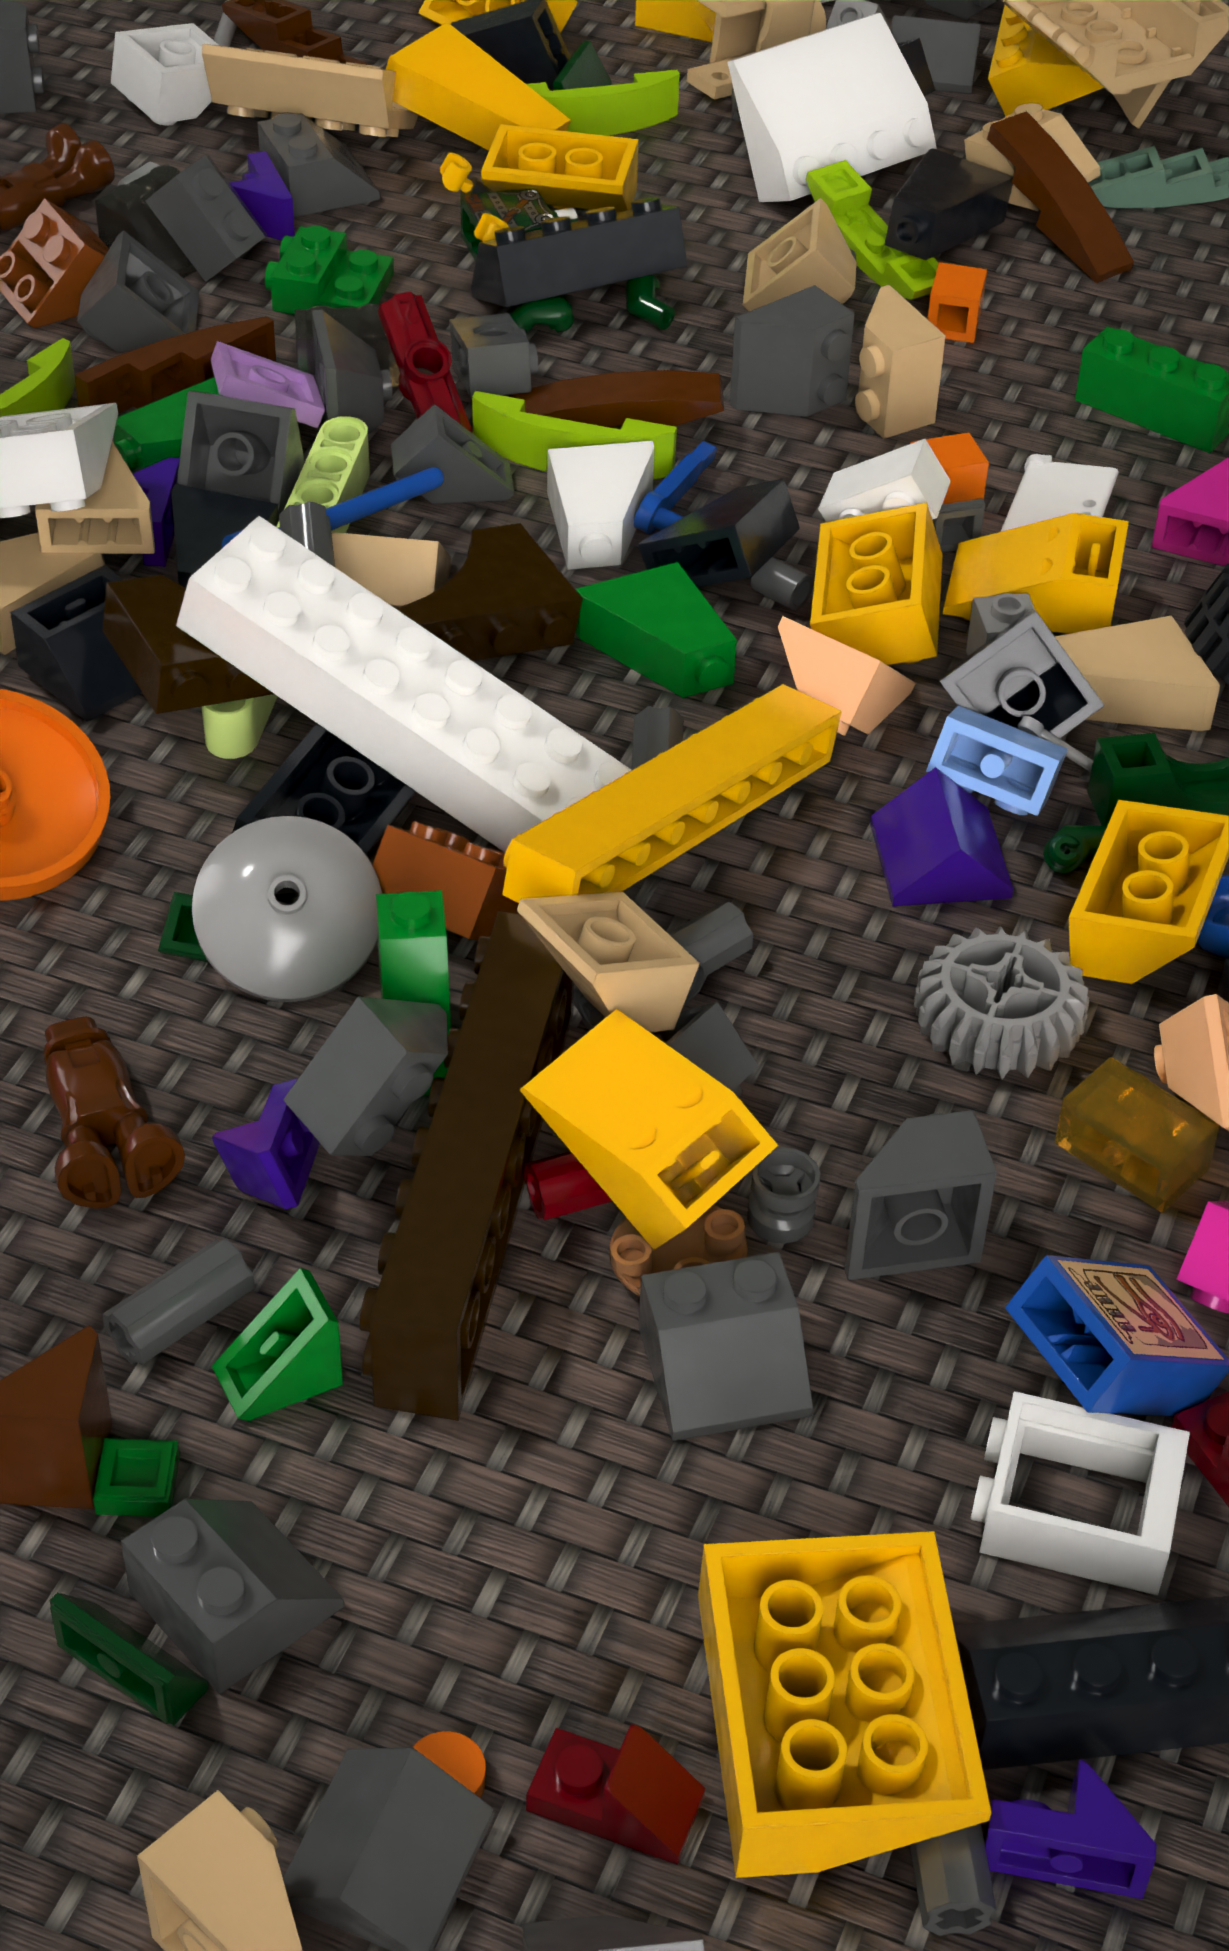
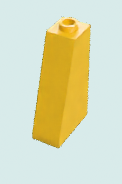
M448 22L391 55L387 62L385 70L396 71L393 102L488 151L500 124L567 131L571 121L570 118Z

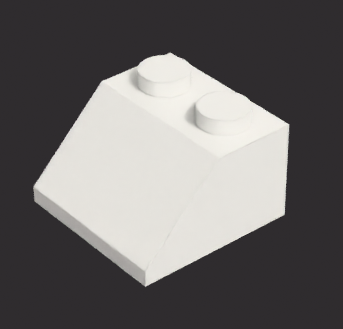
M194 23L115 32L111 84L156 124L171 126L177 121L196 119L212 102L202 57V44H219Z

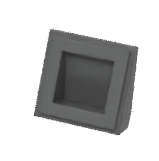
M983 499L943 504L937 518L932 521L942 553L956 551L959 542L981 537L985 510Z

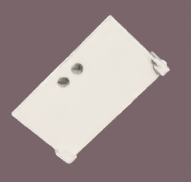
M1030 455L1026 460L1024 475L1000 532L1071 513L1103 517L1119 474L1118 470L1111 467L1052 462L1051 455Z

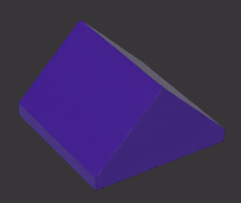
M938 768L932 769L871 815L870 826L892 907L1012 898L1014 889L988 808Z

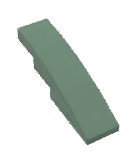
M1154 145L1097 162L1100 166V176L1088 182L1103 207L1159 208L1218 201L1229 198V157L1209 162L1203 148L1160 160Z

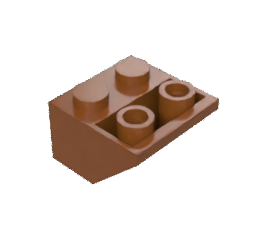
M44 198L36 211L28 216L22 231L7 252L0 256V292L24 321L33 328L78 316L81 294L109 248L86 223Z
M414 820L409 831L387 825L372 865L379 879L382 894L442 890L446 930L479 941L480 936H491L498 911L517 914L519 903L502 895L507 870L504 866L505 853L492 848H484L471 843V840Z

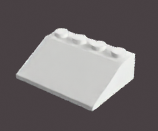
M881 13L872 14L727 61L759 202L792 201L809 195L811 192L806 182L807 172L844 160L860 176L926 154L932 148L937 149L928 103Z
M117 403L0 417V518L30 513L29 505L50 503L51 511L53 512L84 507V499L94 494L102 486L118 417Z

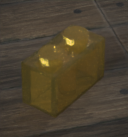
M1110 1057L1063 1098L1054 1143L1156 1210L1164 1213L1209 1170L1220 1125L1205 1116L1198 1109L1187 1105L1152 1083L1144 1075L1133 1071L1113 1057Z

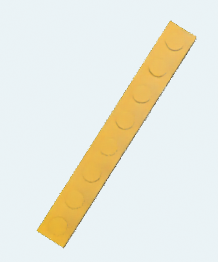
M784 684L754 699L751 703L730 715L724 716L716 723L693 734L688 739L658 754L632 771L626 772L620 778L597 791L591 792L585 798L515 836L508 845L504 856V866L507 870L502 895L519 903L521 899L623 892L829 763L842 710Z

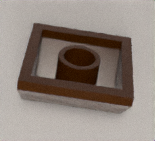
M90 1325L0 1380V1504L94 1509L93 1498L104 1438L110 1437L112 1417L98 1333Z

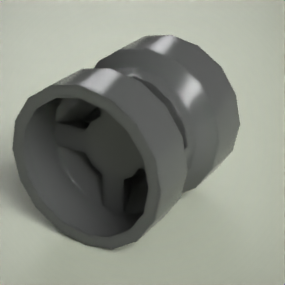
M776 1148L753 1168L751 1179L752 1192L749 1196L747 1220L751 1229L759 1237L770 1242L786 1244L802 1239L812 1229L816 1209L815 1199L818 1196L820 1170L817 1163L808 1154L794 1148Z

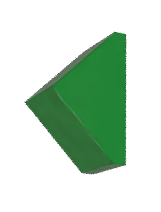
M299 1268L211 1366L238 1419L250 1421L343 1385L339 1322L309 1270Z

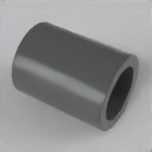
M772 556L751 577V588L792 611H797L807 602L812 592L813 578Z

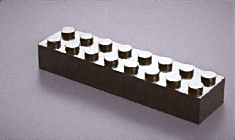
M498 911L491 936H480L474 963V972L478 977L476 982L466 981L463 987L459 1012L460 1020L463 1021L461 1029L451 1028L447 1037L448 1055L444 1059V1066L448 1068L445 1078L437 1076L434 1078L428 1107L429 1117L433 1118L429 1128L419 1127L416 1133L412 1153V1166L416 1168L413 1180L403 1178L400 1183L395 1207V1218L400 1222L396 1233L385 1232L378 1257V1274L382 1275L379 1288H367L360 1313V1330L370 1332L364 1350L362 1372L365 1376L373 1377L374 1407L459 1421L526 1184L524 1180V1164L532 1162L544 1120L520 1092V1089L563 1053L574 1012L573 981L520 914Z

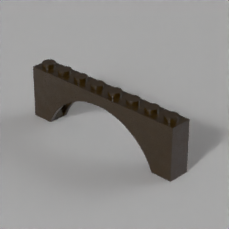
M521 523L472 530L467 559L457 574L445 585L428 596L395 609L471 661L573 644L583 598ZM163 575L107 583L102 631L156 714L274 694L176 626L186 591L185 587Z

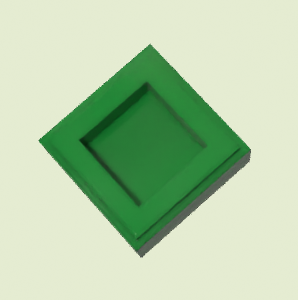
M104 1438L93 1498L96 1515L158 1517L170 1509L173 1504L180 1460L178 1441Z

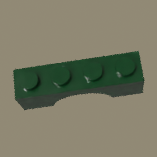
M1155 733L1097 738L1087 793L1101 826H1108L1118 800L1229 816V757L1202 764L1178 761L1162 750Z

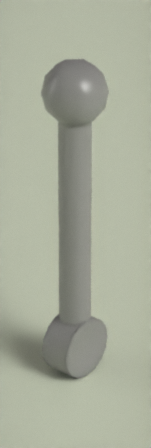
M1023 716L1018 729L1067 748L1068 751L1065 757L1091 773L1092 759L1045 730L1043 724L1029 716Z

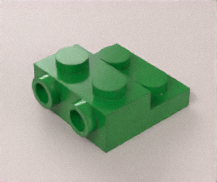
M300 226L295 236L285 235L280 246V261H269L267 264L265 288L271 291L272 310L312 317V311L323 310L336 321L367 325L394 275V257L377 255L370 250L350 251L347 250L346 233L329 231L322 226Z

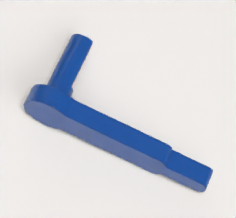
M702 441L691 454L688 453L663 481L643 498L634 518V527L647 534H651L656 528L662 530L684 518L671 511V509L695 484L699 475L714 460L717 447Z

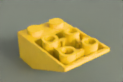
M1071 513L959 542L943 607V614L961 617L970 621L973 598L997 596L1004 593H1028L1036 612L1052 632L1072 634L1110 627L1129 521Z
M615 1009L520 1089V1092L653 1250L687 1229L779 1146L733 1091L618 1009Z

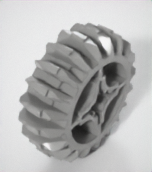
M1000 926L995 934L986 935L982 930L975 927L968 939L961 935L953 934L949 944L946 946H935L929 961H924L923 969L919 972L914 1007H916L920 1034L930 1037L933 1051H949L952 1066L965 1061L971 1063L976 1075L984 1068L997 1070L1003 1080L1009 1070H1017L1023 1076L1029 1078L1036 1066L1051 1071L1058 1058H1069L1071 1050L1075 1047L1076 1042H1079L1080 1035L1085 1031L1089 997L1087 996L1088 987L1084 986L1082 979V969L1071 965L1069 952L1053 953L1050 939L1036 943L1029 940L1027 930L1019 936L1007 935Z

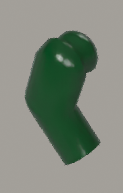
M647 275L628 280L626 282L627 310L632 315L661 330L667 329L674 319L675 311L673 307L656 299L655 289H660L658 278L654 275Z
M561 296L522 303L510 314L520 329L524 328L526 334L536 324L548 325L550 329H555L558 333L565 332L571 328L574 322L572 305Z
M1063 826L1044 846L1043 855L1046 864L1055 872L1069 873L1074 871L1090 856H1095L1107 826Z

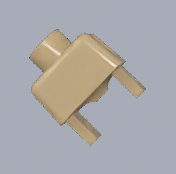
M697 0L716 12L710 64L688 69L686 82L714 100L731 96L733 84L727 61L826 30V15L820 0Z

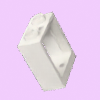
M1014 1391L1008 1420L993 1417L984 1460L998 1463L995 1479L980 1475L971 1520L985 1523L979 1553L1158 1596L1171 1549L1190 1432L1111 1413H1088L1084 1407ZM1020 1453L1146 1483L1137 1535L1009 1505Z

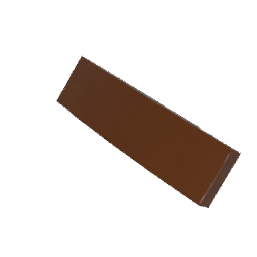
M229 0L222 3L223 12L263 50L296 54L297 57L302 58L303 56L337 60L344 64L351 62L372 65L343 54L341 37L313 27L311 10L285 0Z
M1027 111L991 124L987 140L1016 167L1011 183L1041 210L1036 226L1095 283L1131 270L1134 261L1112 219L1080 171L1041 125Z
M266 316L217 325L167 338L97 364L74 375L78 407L117 403L119 414L131 407L141 408L211 379L215 376L210 359L217 341L276 362L274 320Z
M675 370L613 372L560 380L533 387L531 392L509 394V397L525 400L526 413L610 428L619 425L622 428L626 418L678 426L724 411L723 381L719 373Z

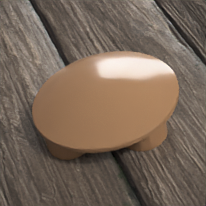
M714 1204L687 1229L655 1250L625 1217L615 1229L609 1247L610 1263L616 1277L627 1289L640 1296L641 1275L746 1258L748 1255L743 1218L733 1210L722 1209Z

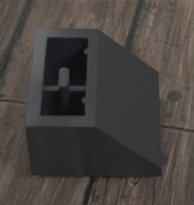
M105 565L10 612L18 666L85 721H89L142 693L102 631L107 583L123 580Z

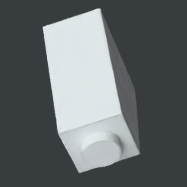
M653 441L548 449L547 494L568 570L622 564L637 529L634 527L636 512L646 494L653 491Z

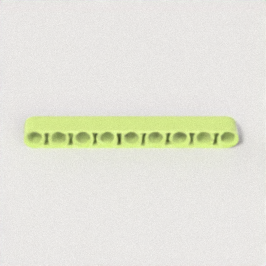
M351 416L335 417L324 422L285 508L288 505H300L308 501L329 508L362 495L370 476L368 427L365 422ZM349 524L334 529L331 532L346 533ZM273 694L202 706L205 744L208 751L224 759H236L253 752L258 745L278 696Z

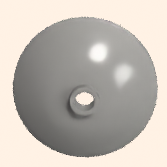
M297 816L270 817L247 824L234 831L210 853L198 874L192 898L193 925L198 943L206 959L231 985L245 993L265 1000L277 1002L305 1001L323 996L341 987L355 976L367 962L378 941L376 894H382L377 874L368 857L352 839L341 831L310 818ZM283 888H292L298 892L299 899L292 905H282L275 899V895Z

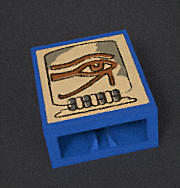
M1046 1255L1005 1307L1088 1413L1174 1416L1205 1402L1229 1373V1359L1150 1265Z

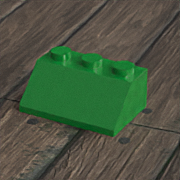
M1108 326L1083 348L1075 401L1209 454L1229 435V372H1226L1222 367L1215 364H1205L1179 354L1174 348L1158 346L1135 337L1127 330L1114 329Z

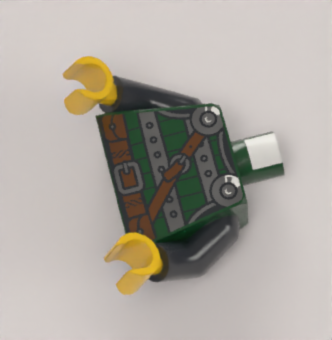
M449 153L440 167L445 188L452 192L461 190V238L475 261L479 243L496 239L495 231L516 226H523L525 233L542 229L541 221L555 217L568 216L571 223L578 221L574 208L551 211L540 193L536 190L525 189L494 192L476 177L468 179L467 177L472 170V166L465 158L456 153Z

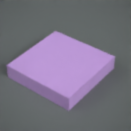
M217 341L210 361L220 395L295 408L297 422L315 428L319 427L325 407L313 375Z

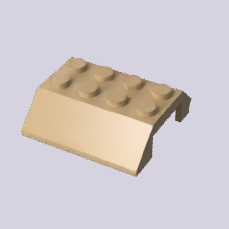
M1001 0L1035 32L1039 33L1056 47L1058 51L1062 52L1112 94H1127L1136 88L1152 84H1167L1171 79L1191 75L1229 31V6L1221 0Z
M202 44V57L212 103L228 105L227 114L252 118H268L269 111H271V119H273L276 115L282 113H302L310 120L315 118V123L324 129L355 131V124H360L359 134L378 137H398L399 129H414L418 114L393 102L396 71L351 62L344 64L337 60L303 56L302 58L297 57L296 54L268 50L263 52V50L253 48L240 49Z

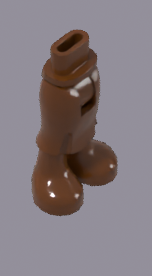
M60 123L52 127L46 134L48 156L41 163L32 162L15 172L0 176V229L7 231L23 224L28 216L36 211L44 198L58 207H63L65 200L92 194L109 186L115 178L113 162L104 146L96 140H90L81 144L75 131L66 123Z
M85 1016L50 1025L45 1031L47 1043L43 1056L46 1064L48 1090L62 1121L61 1141L66 1146L59 1153L55 1163V1180L63 1198L78 1206L94 1209L108 1208L118 1202L121 1195L119 1173L114 1158L105 1147L111 1144H116L118 1147L122 1171L130 1193L135 1198H146L159 1192L172 1182L183 1168L185 1153L178 1135L167 1125L158 1122L147 1123V1113L134 1096L123 1057L111 1043L107 1032L97 1028L93 1018Z

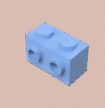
M958 705L945 720L926 772H930L936 767L968 793H972L974 790L994 798V803L997 806L1018 815H1028V813L1038 816L1049 799L1068 749Z

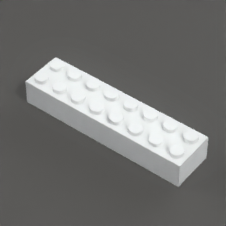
M260 516L253 520L188 580L176 624L178 628L503 852H506L508 845L518 834L529 830L550 818L553 814L585 798L591 792L597 791L620 778L626 772L632 771Z

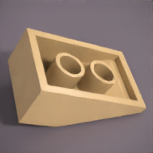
M217 1790L137 1855L152 1938L164 1951H303L275 1852L278 1848L277 1839L266 1821L255 1810L246 1807L240 1812Z

